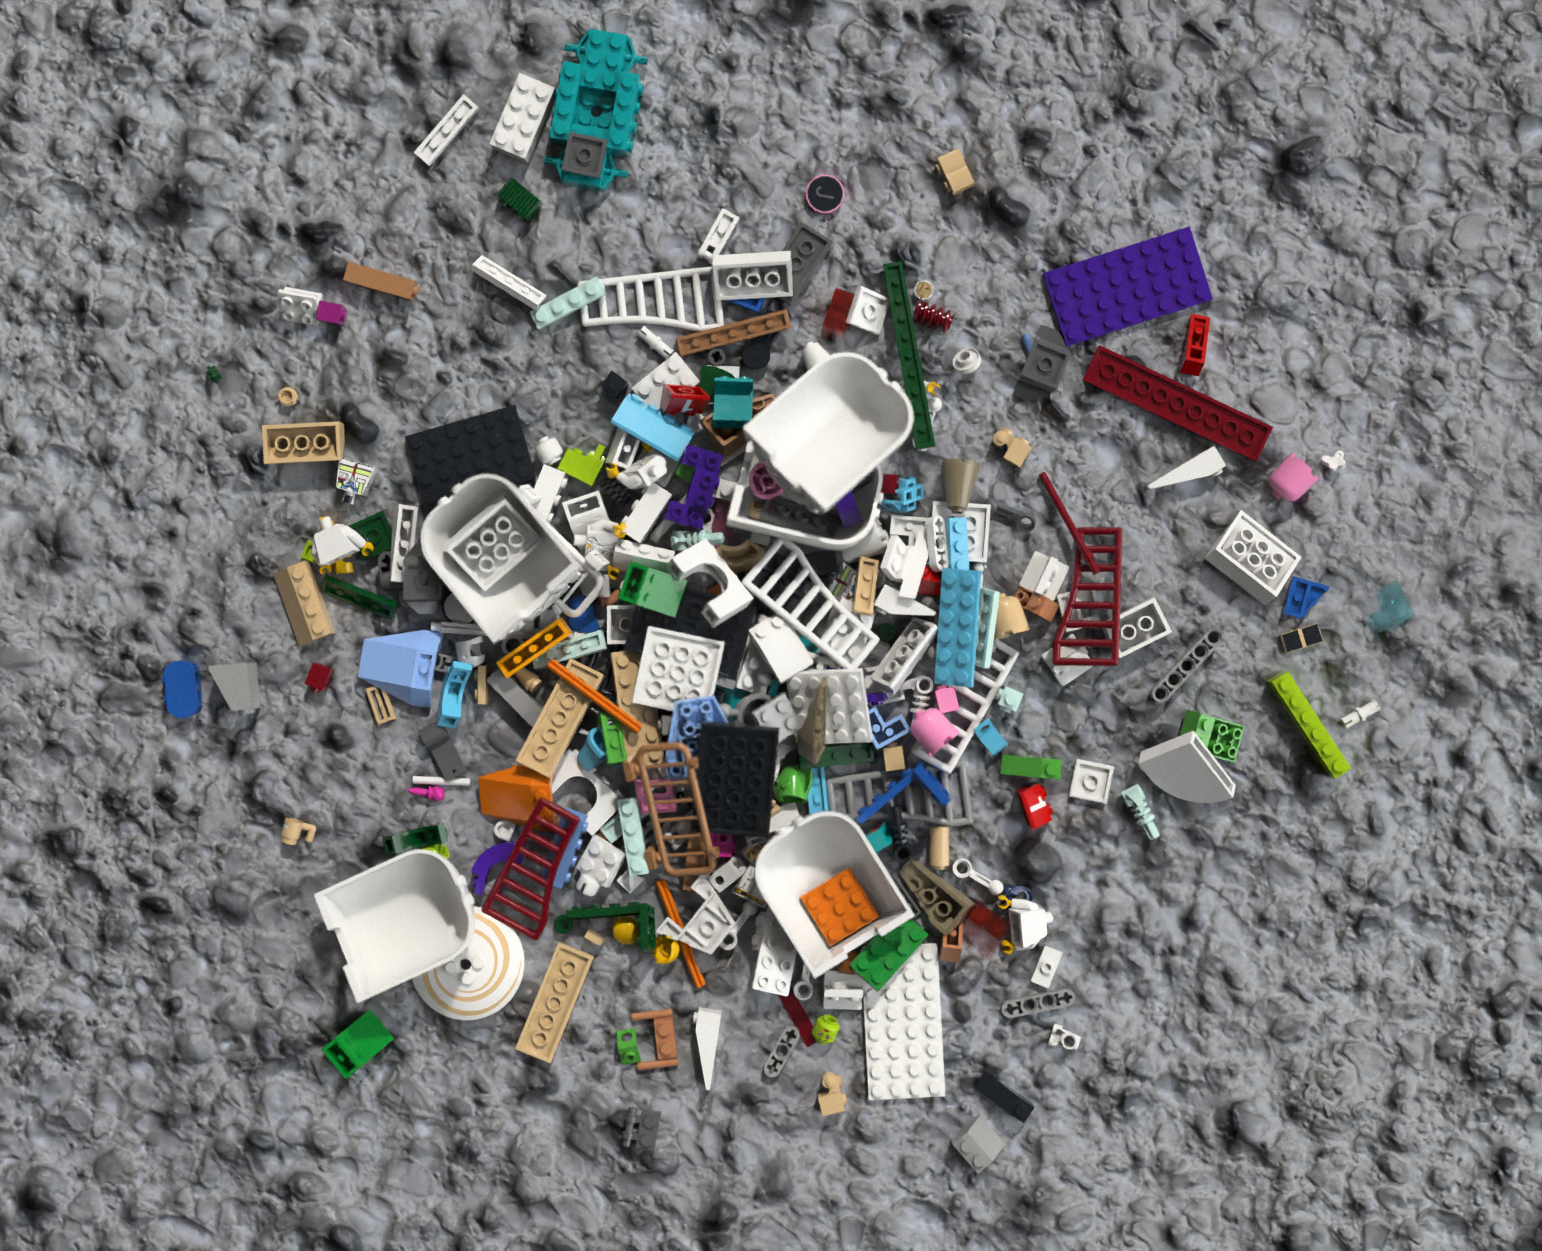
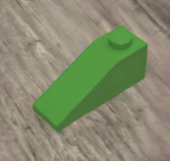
M1002 755L1000 774L1061 779L1062 760L1057 758Z

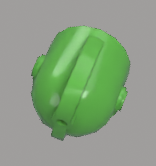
M798 765L783 769L774 783L773 794L777 801L781 803L807 802L813 782L812 770H799Z

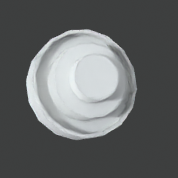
M963 349L954 356L953 366L960 374L971 373L980 366L981 356L976 349Z

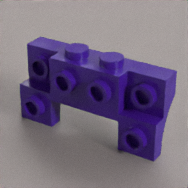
M686 444L681 463L693 466L694 471L684 504L670 500L664 519L702 529L708 508H712L714 503L713 491L718 489L720 478L717 477L723 455Z

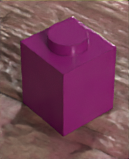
M319 300L316 320L343 326V322H346L348 315L346 307L341 304Z

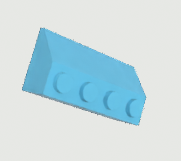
M628 394L612 418L611 423L678 462L685 451L686 444H689L695 432L689 425L677 422L672 415L658 411L659 409L655 405H648L643 402L642 398L638 395Z

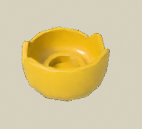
M621 916L617 917L614 921L612 930L616 941L622 945H631L638 941L640 928L637 926V917Z
M661 935L656 938V954L651 955L657 960V964H669L676 960L680 948L676 940L667 935Z

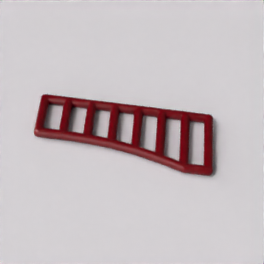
M1078 527L1077 530L1082 539H1084V535H1115L1114 546H1087L1088 550H1091L1092 553H1114V564H1097L1100 572H1114L1113 583H1080L1081 572H1091L1088 564H1082V553L1076 544L1071 590L1063 618L1053 641L1052 663L1057 666H1117L1119 664L1122 528ZM1078 591H1113V602H1078L1076 597ZM1073 609H1112V621L1070 620ZM1066 628H1112V639L1062 638ZM1111 647V658H1060V648Z
M544 797L539 798L487 896L481 911L532 940H538L547 924L550 898L557 869L569 841L580 822V817ZM543 807L571 821L567 830L539 816ZM535 822L562 836L560 845L558 846L532 832L531 830ZM528 838L556 853L553 861L550 862L523 847L526 839ZM518 854L549 869L547 879L517 864L515 860ZM510 869L545 887L544 896L542 897L507 878ZM505 885L542 905L541 916L498 893L501 886ZM494 900H497L538 923L536 929L532 931L490 908Z

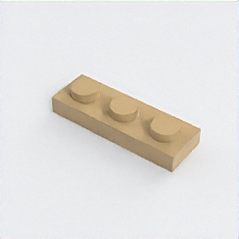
M862 556L858 559L852 613L866 616L873 614L879 560Z

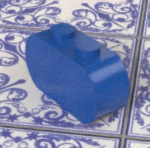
M188 660L170 663L165 668L164 675L162 676V685L165 687L166 692L163 698L164 705L167 706L168 712L174 717L187 718L195 716L203 707L200 668L194 662Z

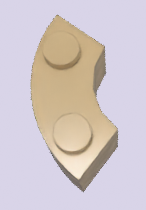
M749 539L738 546L721 544L716 550L734 574L751 570L765 554L763 548Z

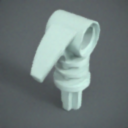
M706 529L695 532L674 531L671 535V547L673 551H685L704 539H707L710 544H722L725 536L722 532L709 533Z
M1136 784L1120 792L1127 807H1133L1130 810L1131 812L1135 811L1134 817L1139 819L1136 822L1137 825L1143 826L1150 840L1157 838L1159 832L1152 821L1155 816L1152 813H1148L1151 811L1149 807H1145L1147 803L1146 801L1143 802L1146 797L1141 787Z

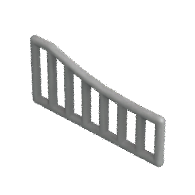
M959 760L955 768H959L964 818L954 819L951 800L944 806L946 819L934 816L931 790L929 788L926 790L923 786L926 815L914 813L911 785L908 784L903 789L906 812H901L902 819L949 827L972 824L973 815L965 761ZM931 764L925 765L930 772L940 771L941 784L950 793L948 774ZM915 766L893 771L883 770L827 778L825 781L829 811L837 812L833 785L845 783L849 814L843 815L853 821H857L856 817L858 814L856 813L852 782L864 781L868 807L873 803L871 801L873 798L871 780L883 778L884 792H886V786L891 783L890 777L900 776L907 768L912 770ZM893 798L886 803L887 811H877L867 820L891 819L889 808L894 806Z

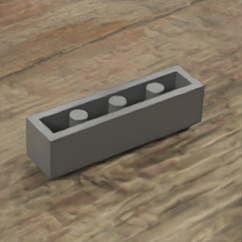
M894 872L889 874L912 910L915 915L914 917L921 913L920 909Z

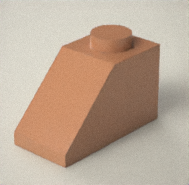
M963 921L948 936L942 933L940 961L959 963L962 952Z

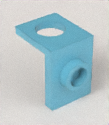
M989 718L973 729L977 737L993 756L1008 745Z

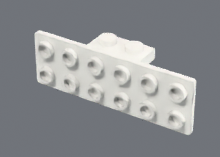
M768 904L767 912H760L756 918L757 929L756 934L752 938V950L759 951L752 989L788 996L797 949Z

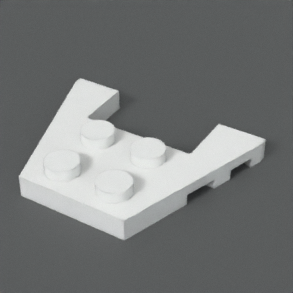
M700 875L691 888L706 900L684 929L667 917L656 932L712 954L736 923L707 877Z

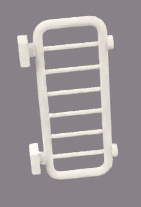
M529 484L518 488L530 504L537 503L541 499V496ZM542 517L579 564L586 569V572L563 600L559 598L552 606L553 611L558 614L563 612L569 617H579L602 591L604 579L599 571L605 569L610 562L597 550L589 552L584 558ZM590 573L597 582L596 586L576 610H572L565 602Z

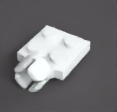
M597 834L593 835L576 867L581 872L576 888L579 891L584 888L583 894L591 897L597 895L601 886L609 888L626 854Z

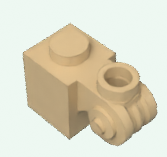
M1003 427L1001 431L993 435L992 442L997 447L1005 445L1007 450L1002 459L1016 468H1020L1032 447L1028 445L1029 442L1022 437H1019V439L1013 437V432Z
M826 1072L822 1077V1084L825 1088H829V1090L818 1093L822 1116L845 1111L844 1105L848 1104L845 1093H841L839 1087L843 1086L841 1075Z

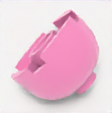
M759 461L753 466L749 474L748 483L752 492L757 497L767 500L773 499V497L778 495L780 496L784 490L767 472L768 469L765 466V462Z

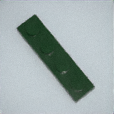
M327 574L323 578L322 593L392 620L394 618L397 602Z
M872 742L825 747L817 765L810 763L798 751L797 759L799 770L872 762L874 761Z

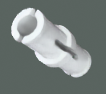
M646 326L641 329L647 334L646 336L642 332H638L637 336L649 344L650 349H655L665 360L670 356L664 350L671 355L674 352L673 349L661 341V337H656Z
M1372 700L1361 708H1355L1354 712L1340 718V721L1344 722L1342 725L1345 729H1348L1360 721H1365L1368 716L1380 711V707H1377L1378 703Z

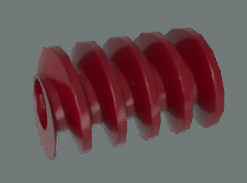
M921 298L913 314L914 322L921 319V325H924L928 321V328L935 324L936 331L943 327V334L949 330L955 315L954 313L950 316L949 309L943 313V307L936 310V304L929 308V301L922 305Z

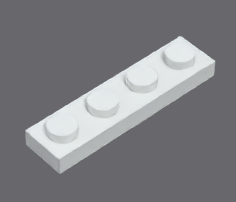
M463 94L414 153L430 167L479 110V107Z
M483 255L471 267L473 272L534 310H537L545 301L547 295Z

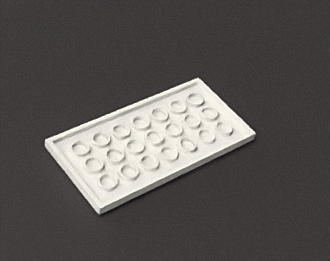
M928 942L919 945L879 992H876L862 979L869 1100L945 1096L937 942ZM860 946L861 952L866 946Z

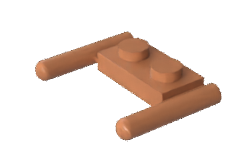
M672 1009L632 1013L630 1016L632 1021L654 1019L658 1060L637 1063V1070L678 1066Z

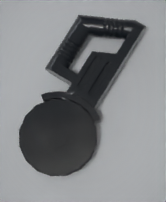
M766 310V312L763 315L770 314L776 311ZM782 331L762 335L760 339H751L752 342L742 352L744 364L751 369L759 370L764 368L769 363L770 351H773L771 347Z

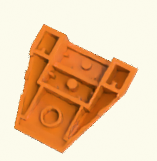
M517 764L502 771L498 770L480 776L478 783L481 814L525 826L539 798L544 797L553 802L551 782L554 774L550 779L522 764ZM543 807L539 816L558 825L557 813ZM536 822L532 828L537 831H551Z

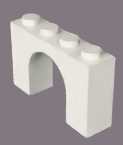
M707 539L672 557L666 566V569L677 582L697 572L709 574L717 580L722 594L710 601L701 612L712 627L717 626L745 609L753 599L750 592L742 585L738 577L730 570L726 562L718 555Z
M570 748L563 755L554 772V778L551 782L552 795L571 777L581 776L589 779L597 790L596 803L586 814L588 815L586 822L589 823L587 831L593 836L619 809L617 800L623 799L625 796L620 790H614L610 786L611 782L604 775L600 777L596 773V767L587 772L578 760L579 751L577 749L573 751Z

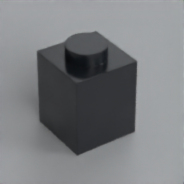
M612 370L600 386L618 399L629 384Z

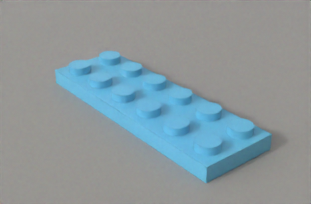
M942 568L935 684L969 688L974 686L982 571Z

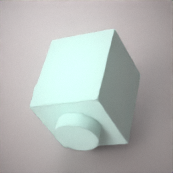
M1003 686L1002 689L999 688L995 697L997 699L996 703L1001 705L999 709L1008 713L1011 710L1016 712L1023 693Z

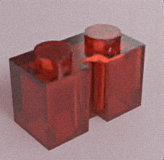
M835 288L823 327L842 334L845 333V330H850L851 325L846 323L855 294Z
M976 900L975 906L967 915L968 919L980 927L984 923L986 931L999 941L1010 927V923L978 900Z

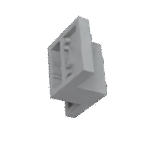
M785 693L779 694L751 712L758 726L780 727L777 759L797 747V734L795 731L802 728V725Z

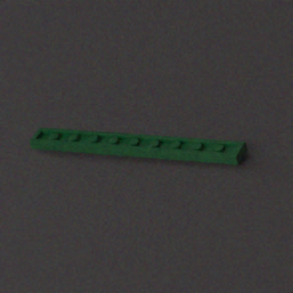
M902 261L883 264L905 393L913 411L912 432L916 450L935 447V440Z

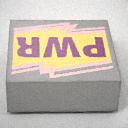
M747 843L740 852L753 865L757 862L763 846L759 844L749 848Z

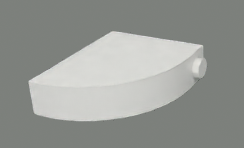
M1194 731L1141 751L1138 762L1140 769L1147 774L1153 783L1172 796L1197 803H1216L1231 799L1234 796L1236 785Z

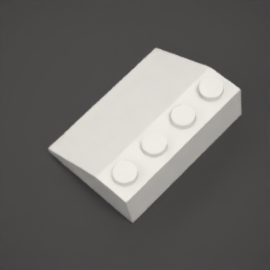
M503 493L445 542V548L477 584L486 591L544 542V540Z
M1241 510L1214 543L1205 559L1262 604L1267 605L1277 597L1301 559V556Z

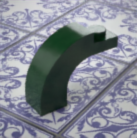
M444 823L427 825L382 837L387 856L449 842L448 832Z

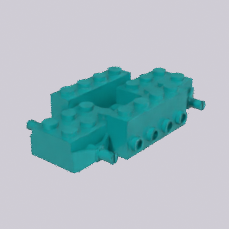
M589 29L578 44L565 43L564 51L575 52L578 55L580 64L563 61L562 70L559 73V87L556 90V104L552 112L553 121L549 129V138L554 145L560 146L567 145L569 132L607 139L608 144L601 178L597 179L563 172L562 165L566 147L558 158L545 156L544 164L553 165L558 169L563 185L605 192L614 178H628V170L615 168L612 155L628 157L629 152L633 151L634 141L631 138L632 133H636L637 130L635 116L636 114L639 115L641 103H638L639 95H643L644 84H641L639 74L629 72L636 63L648 65L649 57L635 54L628 35ZM594 108L602 109V114L599 117L592 115Z

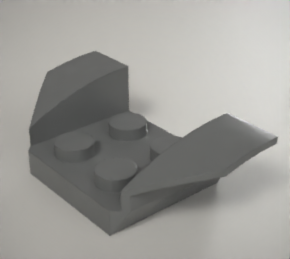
M1040 325L1012 396L1031 402L1057 389L1071 356V352L1067 349L1058 330Z
M420 539L403 559L402 599L418 614H437V602L442 600V579L426 560Z

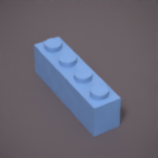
M567 807V811L580 817V822L569 841L557 869L553 886L560 889L563 888L565 883L568 884L571 879L572 873L569 871L571 867L575 866L578 856H575L576 850H580L583 839H580L581 835L586 833L589 825L586 822L588 815ZM561 816L558 826L567 830L571 821ZM555 834L553 843L559 846L563 837ZM550 851L547 860L552 862L556 853ZM544 867L542 877L547 879L549 869Z

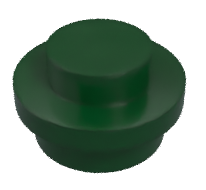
M214 365L212 367L207 366L208 371L205 374L209 381H214L216 384L219 383L222 377Z
M883 623L877 629V636L883 642H890L896 636V629L890 623Z
M566 914L559 915L554 921V927L557 932L566 934L572 930L573 920L568 918Z

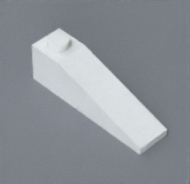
M1215 446L1145 486V488L1149 490L1210 475L1215 477L1223 472L1222 468L1226 464Z
M401 504L394 506L390 581L402 583L403 559L414 546L418 507Z
M699 1007L698 1013L694 1012L693 1024H696L695 1030L705 1088L710 1090L722 1011Z

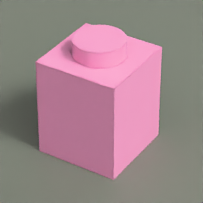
M949 685L937 686L938 690L933 691L937 709L941 713L958 710L959 706L954 687L949 688Z

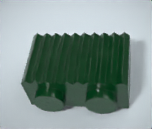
M512 177L497 193L498 198H500L498 202L506 209L511 207L514 210L513 214L521 221L523 219L530 221L542 206V202Z

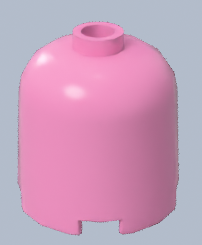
M1290 453L1269 477V484L1273 489L1271 493L1278 500L1283 498L1290 502L1296 501L1319 480L1317 475L1312 476V469L1299 457L1296 460L1294 459V453Z
M929 708L925 711L920 709L913 715L915 720L910 726L911 733L929 757L959 734V731L938 709Z

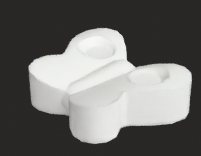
M1337 451L1334 457L1325 455L1322 457V464L1329 467L1330 472H1335L1337 468L1343 469L1346 463L1343 460L1344 453Z

